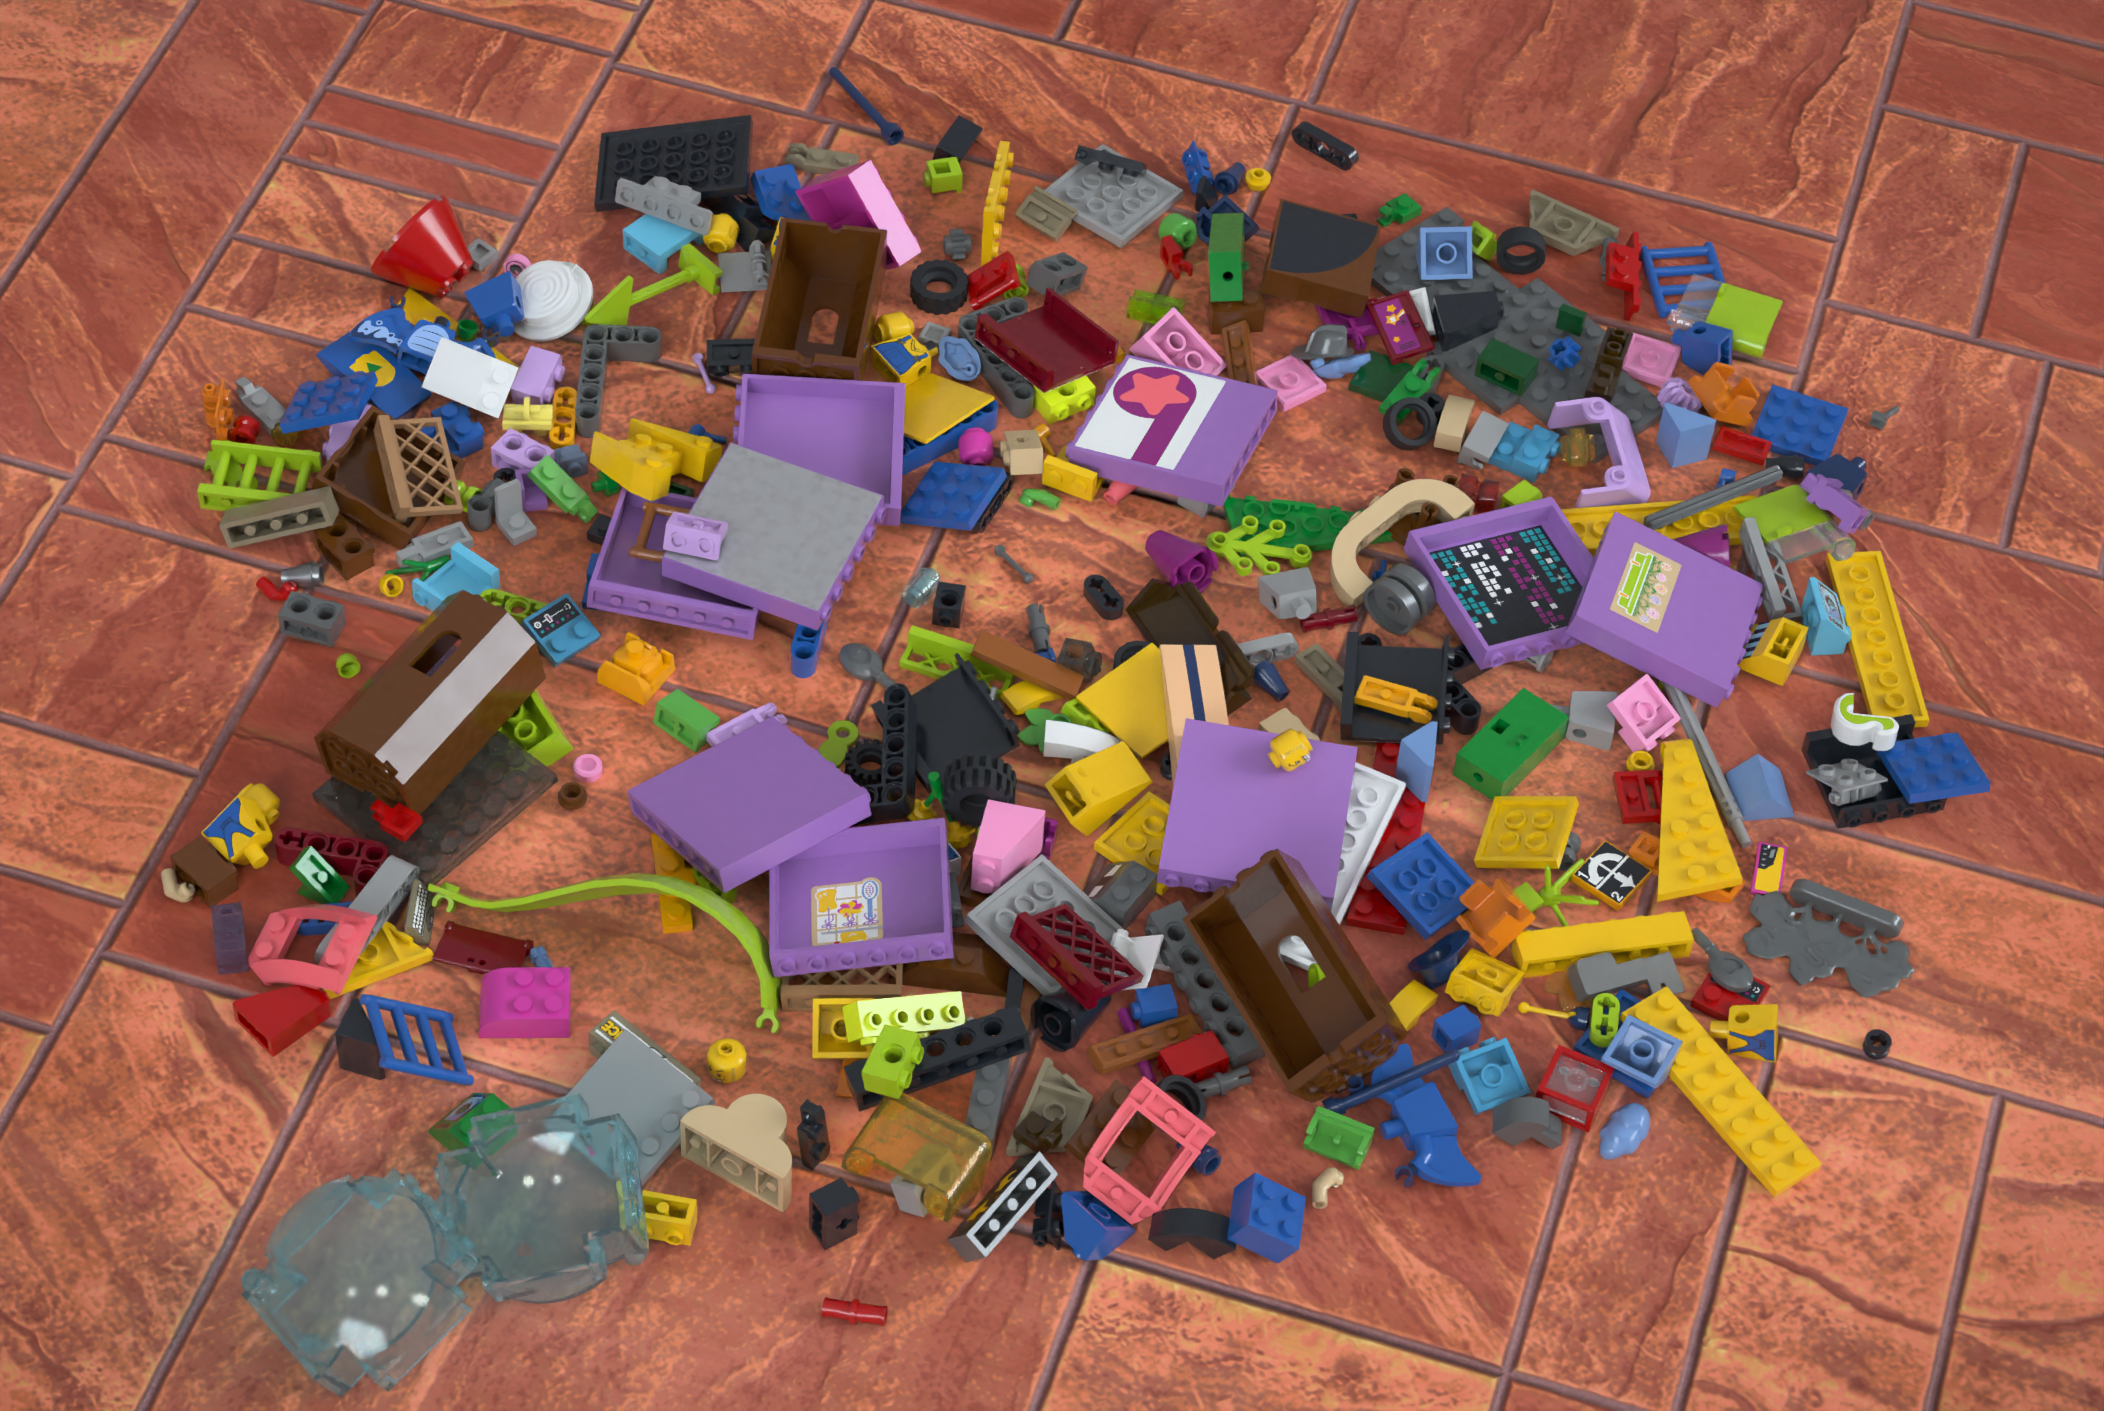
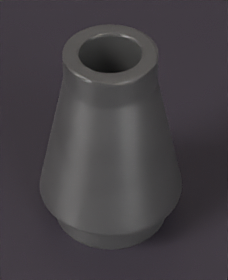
M315 561L282 569L281 581L282 584L285 581H292L299 587L316 589L317 586L324 584V569L321 563H315Z

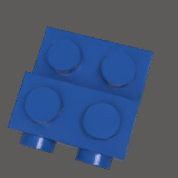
M452 401L431 411V418L441 417L449 452L462 459L483 449V436L485 435L483 427L478 421L473 423L470 420V413L465 405L458 406L455 401ZM423 427L421 432L432 439L437 434L435 427Z

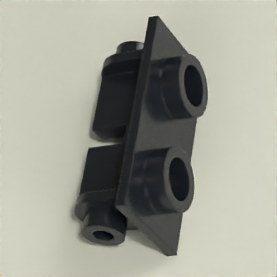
M1052 1181L1051 1189L1046 1188L1035 1202V1216H1045V1218L1033 1220L1031 1238L1036 1246L1043 1247L1046 1243L1052 1242L1055 1248L1060 1250L1061 1237H1064L1061 1204L1063 1192L1055 1181Z

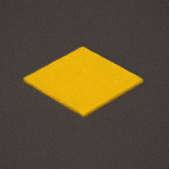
M928 373L905 388L904 436L927 444L995 400L994 396Z
M1153 643L1143 648L1076 696V699L1121 741H1124L1140 759H1143L1168 741L1160 649Z

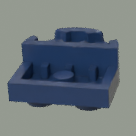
M1224 195L1208 210L1203 206L1196 216L1197 235L1208 246L1212 214L1244 213L1245 242L1260 230L1258 224L1227 195Z

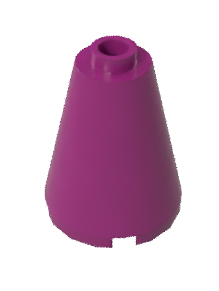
M1727 524L1672 539L1730 568L1729 534L1723 533L1728 532Z
M1158 530L1147 538L1145 544L1146 552L1172 587L1176 583L1184 584L1189 581L1194 583L1199 592L1202 593L1211 584L1212 579L1210 576L1213 570L1217 572L1218 558L1212 550L1163 530Z

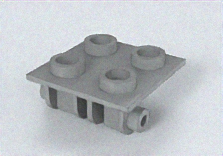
M753 241L749 247V252L718 253L719 268L723 271V276H720L722 293L766 290L771 270L770 251H765V246L761 241Z
M1843 759L1840 763L1832 765L1823 764L1816 769L1806 771V774L1832 787L1829 801L1837 806L1875 797L1881 792L1880 783L1888 781V778L1876 773L1874 769L1859 764L1855 759Z

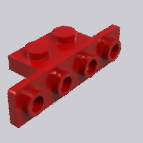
M1633 231L1626 245L1609 242L1606 247L1605 285L1624 290V320L1627 321L1631 319L1633 313L1639 311L1641 306L1639 291L1642 281L1639 279V272L1642 262L1639 261V254L1642 244L1639 243V233Z

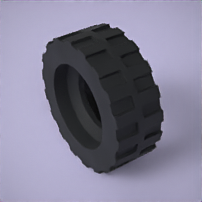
M939 259L925 261L923 264H919L912 272L910 298H912L913 304L918 309L928 314L946 315L956 312L959 308L963 307L964 302L967 300L968 276L964 273V269L957 266L954 262L951 263L948 260ZM939 281L950 284L952 289L948 292L936 293L927 290L926 285Z

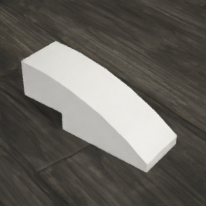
M1046 720L1043 756L1072 758V764L1083 759L1084 756L1095 754L1121 742V740L1086 726Z

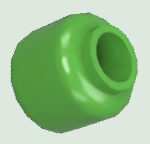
M1172 213L1167 215L1160 223L1159 238L1161 240V237L1171 235L1175 243L1179 244L1182 250H1185L1195 242L1197 228L1191 219L1179 213Z

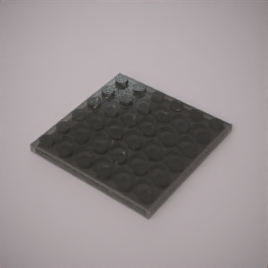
M498 730L421 814L423 823L405 843L383 831L380 823L372 818L375 812L370 809V806L377 799L371 792L366 791L363 793L337 778L331 777L315 790L312 795L318 804L363 839L383 843L387 848L388 857L393 855L419 867L420 872L415 873V876L428 889L429 883L436 885L557 783L558 778L555 772Z

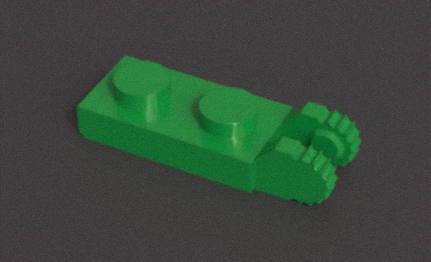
M1421 358L1415 364L1412 371L1405 375L1382 402L1378 411L1385 415L1387 409L1397 401L1407 397L1420 398L1421 395L1428 393L1432 384L1440 375L1441 369L1434 367L1425 380L1421 379L1418 376L1427 365V360ZM1408 408L1401 410L1396 416V423L1401 425L1413 410Z

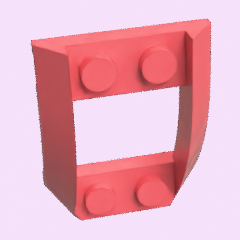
M326 904L304 905L270 913L248 957V965L266 986H270L271 983H288L318 990L324 988L340 995L371 933L377 916L346 907ZM303 919H320L339 923L319 965L284 959Z
M1143 1076L1111 1117L1086 1155L1082 1187L1131 1225L1140 1222L1144 1218L1152 1216L1153 1213L1162 1211V1207L1176 1185L1201 1153L1208 1140L1216 1132ZM1137 1110L1182 1144L1164 1168L1147 1196L1101 1162Z

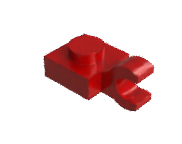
M1171 235L1161 237L1160 257L1169 273H1173V277L1176 280L1180 279V271L1187 272L1188 276L1191 277L1193 265L1189 261L1182 260L1183 252L1181 246L1175 243Z
M377 799L370 806V809L375 812L372 818L380 823L381 829L404 843L423 823L420 814L400 803L391 808L383 801Z

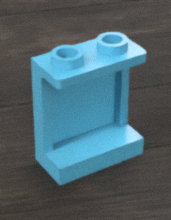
M648 214L643 215L623 229V248L659 275L667 270V258L680 250L681 246L691 241L699 245L704 243L702 234Z
M457 542L450 548L451 560L424 582L418 578L412 580V595L419 605L434 611L447 596L461 590H465L473 595H480L487 589L498 590L500 588L499 569Z

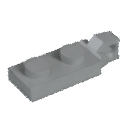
M242 377L235 381L237 385L236 392L239 394L238 399L241 402L242 408L252 418L257 420L272 437L282 433L279 424L286 409L264 388L259 385L254 387L247 378Z
M462 521L411 539V543L405 549L396 551V563L400 568L411 566L404 565L402 563L404 559L428 562L444 555L449 556L451 555L450 548L457 542L467 548H471L474 546V539Z

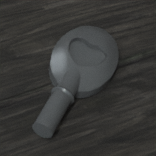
M850 643L843 646L840 651V662L842 667L851 676L861 680H875L885 689L896 684L886 675V672L882 671V660L873 649L860 643Z
M1698 927L1694 928L1691 931L1694 941L1705 951V954H1708V970L1713 979L1719 985L1732 992L1741 993L1748 991L1753 982V974L1748 965L1736 955L1720 951L1716 944L1712 943Z

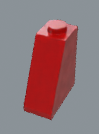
M292 985L241 998L232 1003L235 1021L272 1057L331 1017L329 1008L331 1001L328 994L322 988L318 990L301 985Z

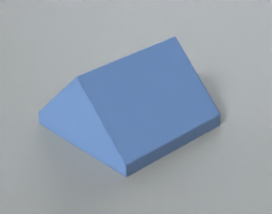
M1472 226L1419 228L1415 254L1420 280L1473 279Z
M1665 402L1656 443L1671 468L1707 459L1716 419Z
M1434 721L1401 740L1395 776L1400 781L1405 782L1406 787L1421 802H1427L1434 767L1438 722Z
M1759 754L1754 755L1725 773V780L1744 818L1743 821L1793 817L1794 812L1781 770Z
M1628 1014L1601 1058V1062L1653 1088H1657L1665 1082L1683 1041Z

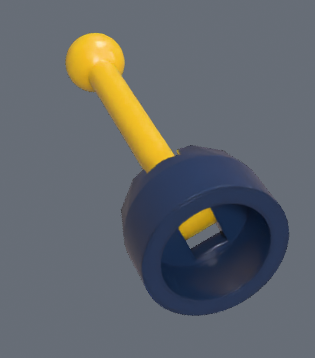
M1521 1002L1518 1005L1520 1013L1534 1012L1565 1018L1572 1028L1587 1031L1591 1008L1575 1007L1569 1013L1529 1006L1527 1002Z

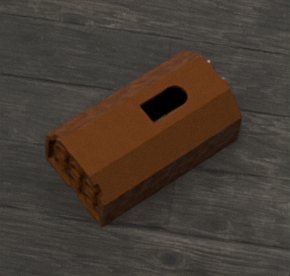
M782 217L752 350V374L864 380L886 272L887 230L843 225L840 229H832L825 222ZM819 310H832L839 316L833 345L808 342L813 315Z
M465 590L447 596L314 737L326 773L363 793L366 791L371 792L376 799L383 801L391 808L400 803L421 815L546 679L536 641L502 606H495L487 602L482 596L478 594L473 595ZM459 639L462 640L460 646L431 677L426 675Z
M1279 849L1270 850L1260 857V861L1254 866L1240 871L1236 875L1237 882L1229 888L1227 885L1217 888L1211 898L1204 903L1193 906L1189 910V914L1182 920L1288 1092L1313 1103L1323 1099L1324 1092L1330 1093L1334 1091L1338 1094L1350 1088L1348 1083L1350 1077L1359 1076L1363 1079L1392 1058L1398 1050L1396 1046L1397 1040H1404L1408 1032L1300 862ZM1292 936L1300 937L1304 941L1326 976L1304 993L1280 957L1282 943Z

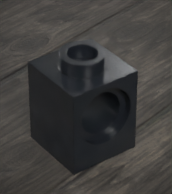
M938 581L933 603V625L960 629L965 606L966 585Z

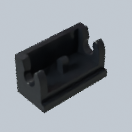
M958 115L937 145L932 160L957 157L960 164L963 157L982 133L983 128Z

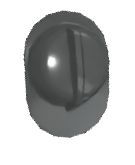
M1325 324L1315 328L1311 332L1307 344L1297 346L1291 350L1293 357L1308 360L1327 357H1348L1354 354V350L1348 347L1346 326Z

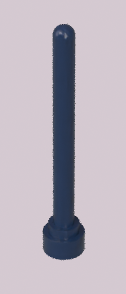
M837 67L830 68V75L881 129L883 140L890 146L898 144L904 136L903 130L896 123L888 122Z
M1457 1050L1448 1051L1342 1099L1331 1096L1322 1100V1105L1330 1111L1341 1115L1346 1114L1347 1109L1458 1061L1460 1053Z

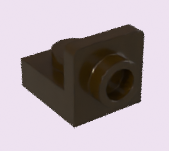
M1031 1111L1014 1129L1013 1137L1033 1151H1040L1044 1155L1050 1148L1055 1149L1063 1137L1061 1133L1062 1120L1055 1118L1050 1123L1034 1111Z

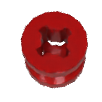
M239 416L233 424L234 428L231 429L228 440L237 443L255 444L256 437L261 431V425L250 416Z

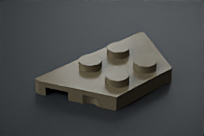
M1533 189L1530 193L1529 227L1540 232L1546 244L1576 256L1601 245L1606 237L1617 238L1620 228Z
M1045 1057L1016 1127L1031 1111H1034L1050 1123L1055 1118H1059L1062 1120L1061 1133L1063 1137L1055 1149L1050 1148L1046 1153L1069 1152L1064 1148V1145L1089 1114L1093 1104V1096L1084 1088L1079 1087L1075 1080L1067 1073L1065 1075L1060 1073L1053 1066V1061ZM1012 1134L1006 1148L1007 1156L1035 1153V1151L1015 1139Z

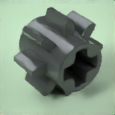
M963 228L949 229L950 235L943 236L945 255H951L952 260L965 259V253L972 252L970 233L963 234Z

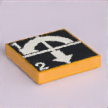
M1605 840L1572 874L1571 881L1619 911L1651 877L1653 870Z

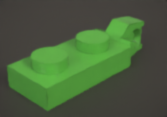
M548 454L527 474L566 514L568 512L573 516L577 514L587 523L598 512L589 501L590 497Z

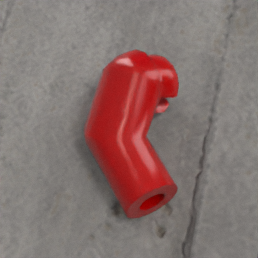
M261 577L256 582V587L271 601H286L291 591H297V585L292 581H285L282 587H276L267 577Z

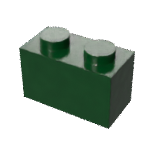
M1492 338L1477 358L1475 376L1522 397L1536 378L1539 359Z

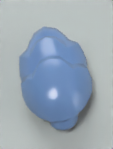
M946 336L940 340L938 359L940 364L946 368L952 377L960 381L970 382L975 380L981 372V361L976 349L965 338L958 339Z
M1361 353L1348 357L1334 358L1326 362L1324 358L1312 359L1310 364L1317 376L1327 379L1342 378L1345 374L1358 372L1361 366L1366 365L1371 360L1370 353Z
M1629 1103L1616 1109L1611 1114L1610 1120L1605 1123L1599 1132L1601 1138L1600 1154L1603 1158L1611 1160L1625 1154H1632L1638 1148L1641 1141L1646 1138L1650 1128V1115L1643 1105Z

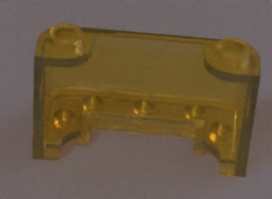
M902 1092L899 1099L885 1096L845 1152L841 1168L855 1175L863 1176L869 1173L874 1163L894 1172L926 1189L924 1194L926 1209L937 1218L948 1222L982 1188L992 1154V1144L983 1133Z

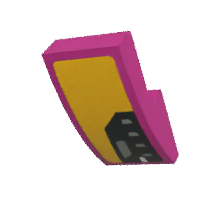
M1758 842L1750 895H1765L1767 892L1773 891L1781 893L1787 847Z

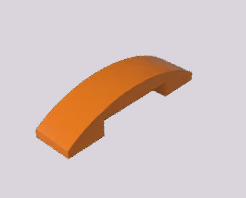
M1643 831L1629 849V854L1653 870L1652 874L1658 877L1660 838ZM1742 879V885L1694 894L1693 896L1714 902L1732 903L1746 881Z

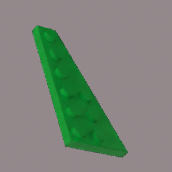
M1230 494L1222 506L1230 531L1242 525V519L1245 516H1254L1258 519L1257 532L1246 534L1239 538L1238 541H1247L1269 529V524L1272 520L1278 519L1282 520L1286 525L1285 534L1281 538H1274L1265 543L1266 545L1294 548L1298 544H1304L1312 552L1333 549L1338 534L1356 513L1342 511L1339 506H1331L1330 509L1317 508L1314 503L1273 499L1271 502L1255 500V496L1245 495V499L1230 497ZM1385 531L1370 544L1394 540L1391 538L1392 534L1389 531ZM1237 552V554L1240 556V558H1241V557H1247V558H1249L1245 553H1243V552Z

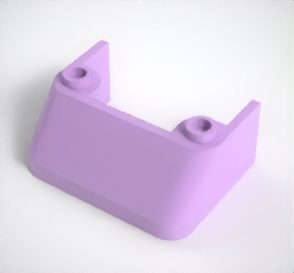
M1600 397L1555 402L1547 424L1548 429L1600 423L1613 465L1604 475L1606 487L1581 490L1575 508L1647 503L1651 490L1629 418Z

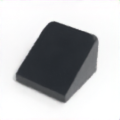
M1203 175L1200 177L1196 193L1195 209L1197 212L1203 206L1208 210L1218 201L1216 191L1207 177Z

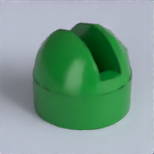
M462 319L458 322L456 335L463 342L473 341L478 334L479 326L472 320Z

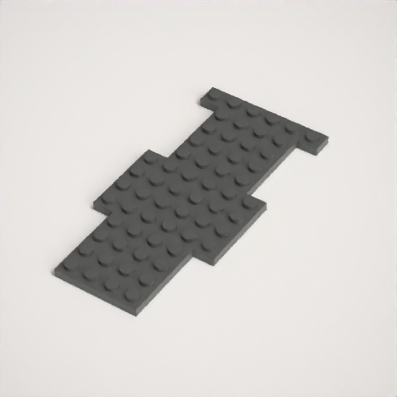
M1448 207L1443 208L1377 249L1371 285L1385 296L1425 287L1432 312L1435 295L1496 291L1498 300L1502 301L1504 306V315L1500 317L1497 329L1445 352H1442L1440 343L1437 341L1434 343L1435 349L1426 352V356L1436 355L1441 357L1445 362L1444 370L1499 415H1502L1519 403L1547 425L1555 402L1584 399L1585 391L1606 331L1587 316L1584 330L1580 337L1556 328L1561 305L1565 304L1573 308L1576 307L1539 278L1518 289L1472 252L1473 279L1420 280L1415 254L1419 228L1464 227V220ZM1569 336L1581 346V349L1578 351L1581 360L1578 361L1573 369L1565 367L1561 371L1548 360L1551 356L1548 348L1557 338L1565 340ZM1492 338L1539 359L1536 378L1522 397L1475 376L1477 358ZM1622 371L1614 398L1610 404L1629 418L1634 437L1660 421L1663 407H1661V402L1658 401L1657 397ZM1600 423L1552 429L1594 464L1609 455Z

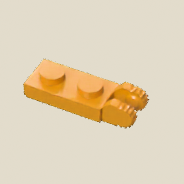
M1366 675L1363 676L1354 697L1355 704L1405 718L1410 717L1414 722L1422 724L1431 722L1433 716L1428 710L1432 711L1438 705V700L1431 695L1428 696L1418 692L1416 689Z

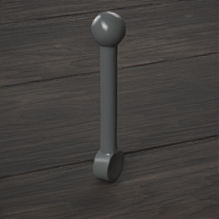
M1003 545L995 547V555L1002 556L1023 576L1025 583L1033 581V575L1026 573L1005 552Z

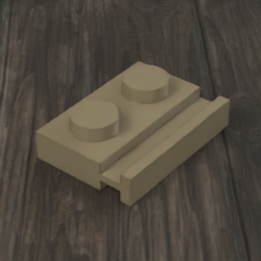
M1035 186L1032 194L1027 196L1014 215L1017 220L1051 240L1058 242L1072 223L1073 217L1078 215V211L1059 198Z

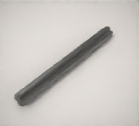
M1773 465L1644 517L1643 525L1656 530L1782 479L1783 471L1778 465Z

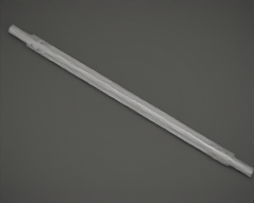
M1661 681L1673 708L1681 717L1679 721L1687 738L1693 741L1704 775L1727 825L1732 827L1741 848L1749 847L1752 842L1742 823L1744 818L1685 692Z

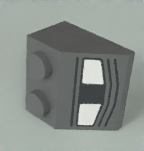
M1135 861L1108 864L1085 889L1084 893L1126 930L1156 896L1158 874Z

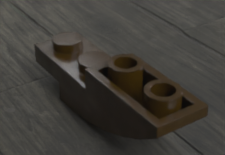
M1607 328L1584 398L1600 397L1611 403L1623 371L1633 333L1626 332L1621 328Z

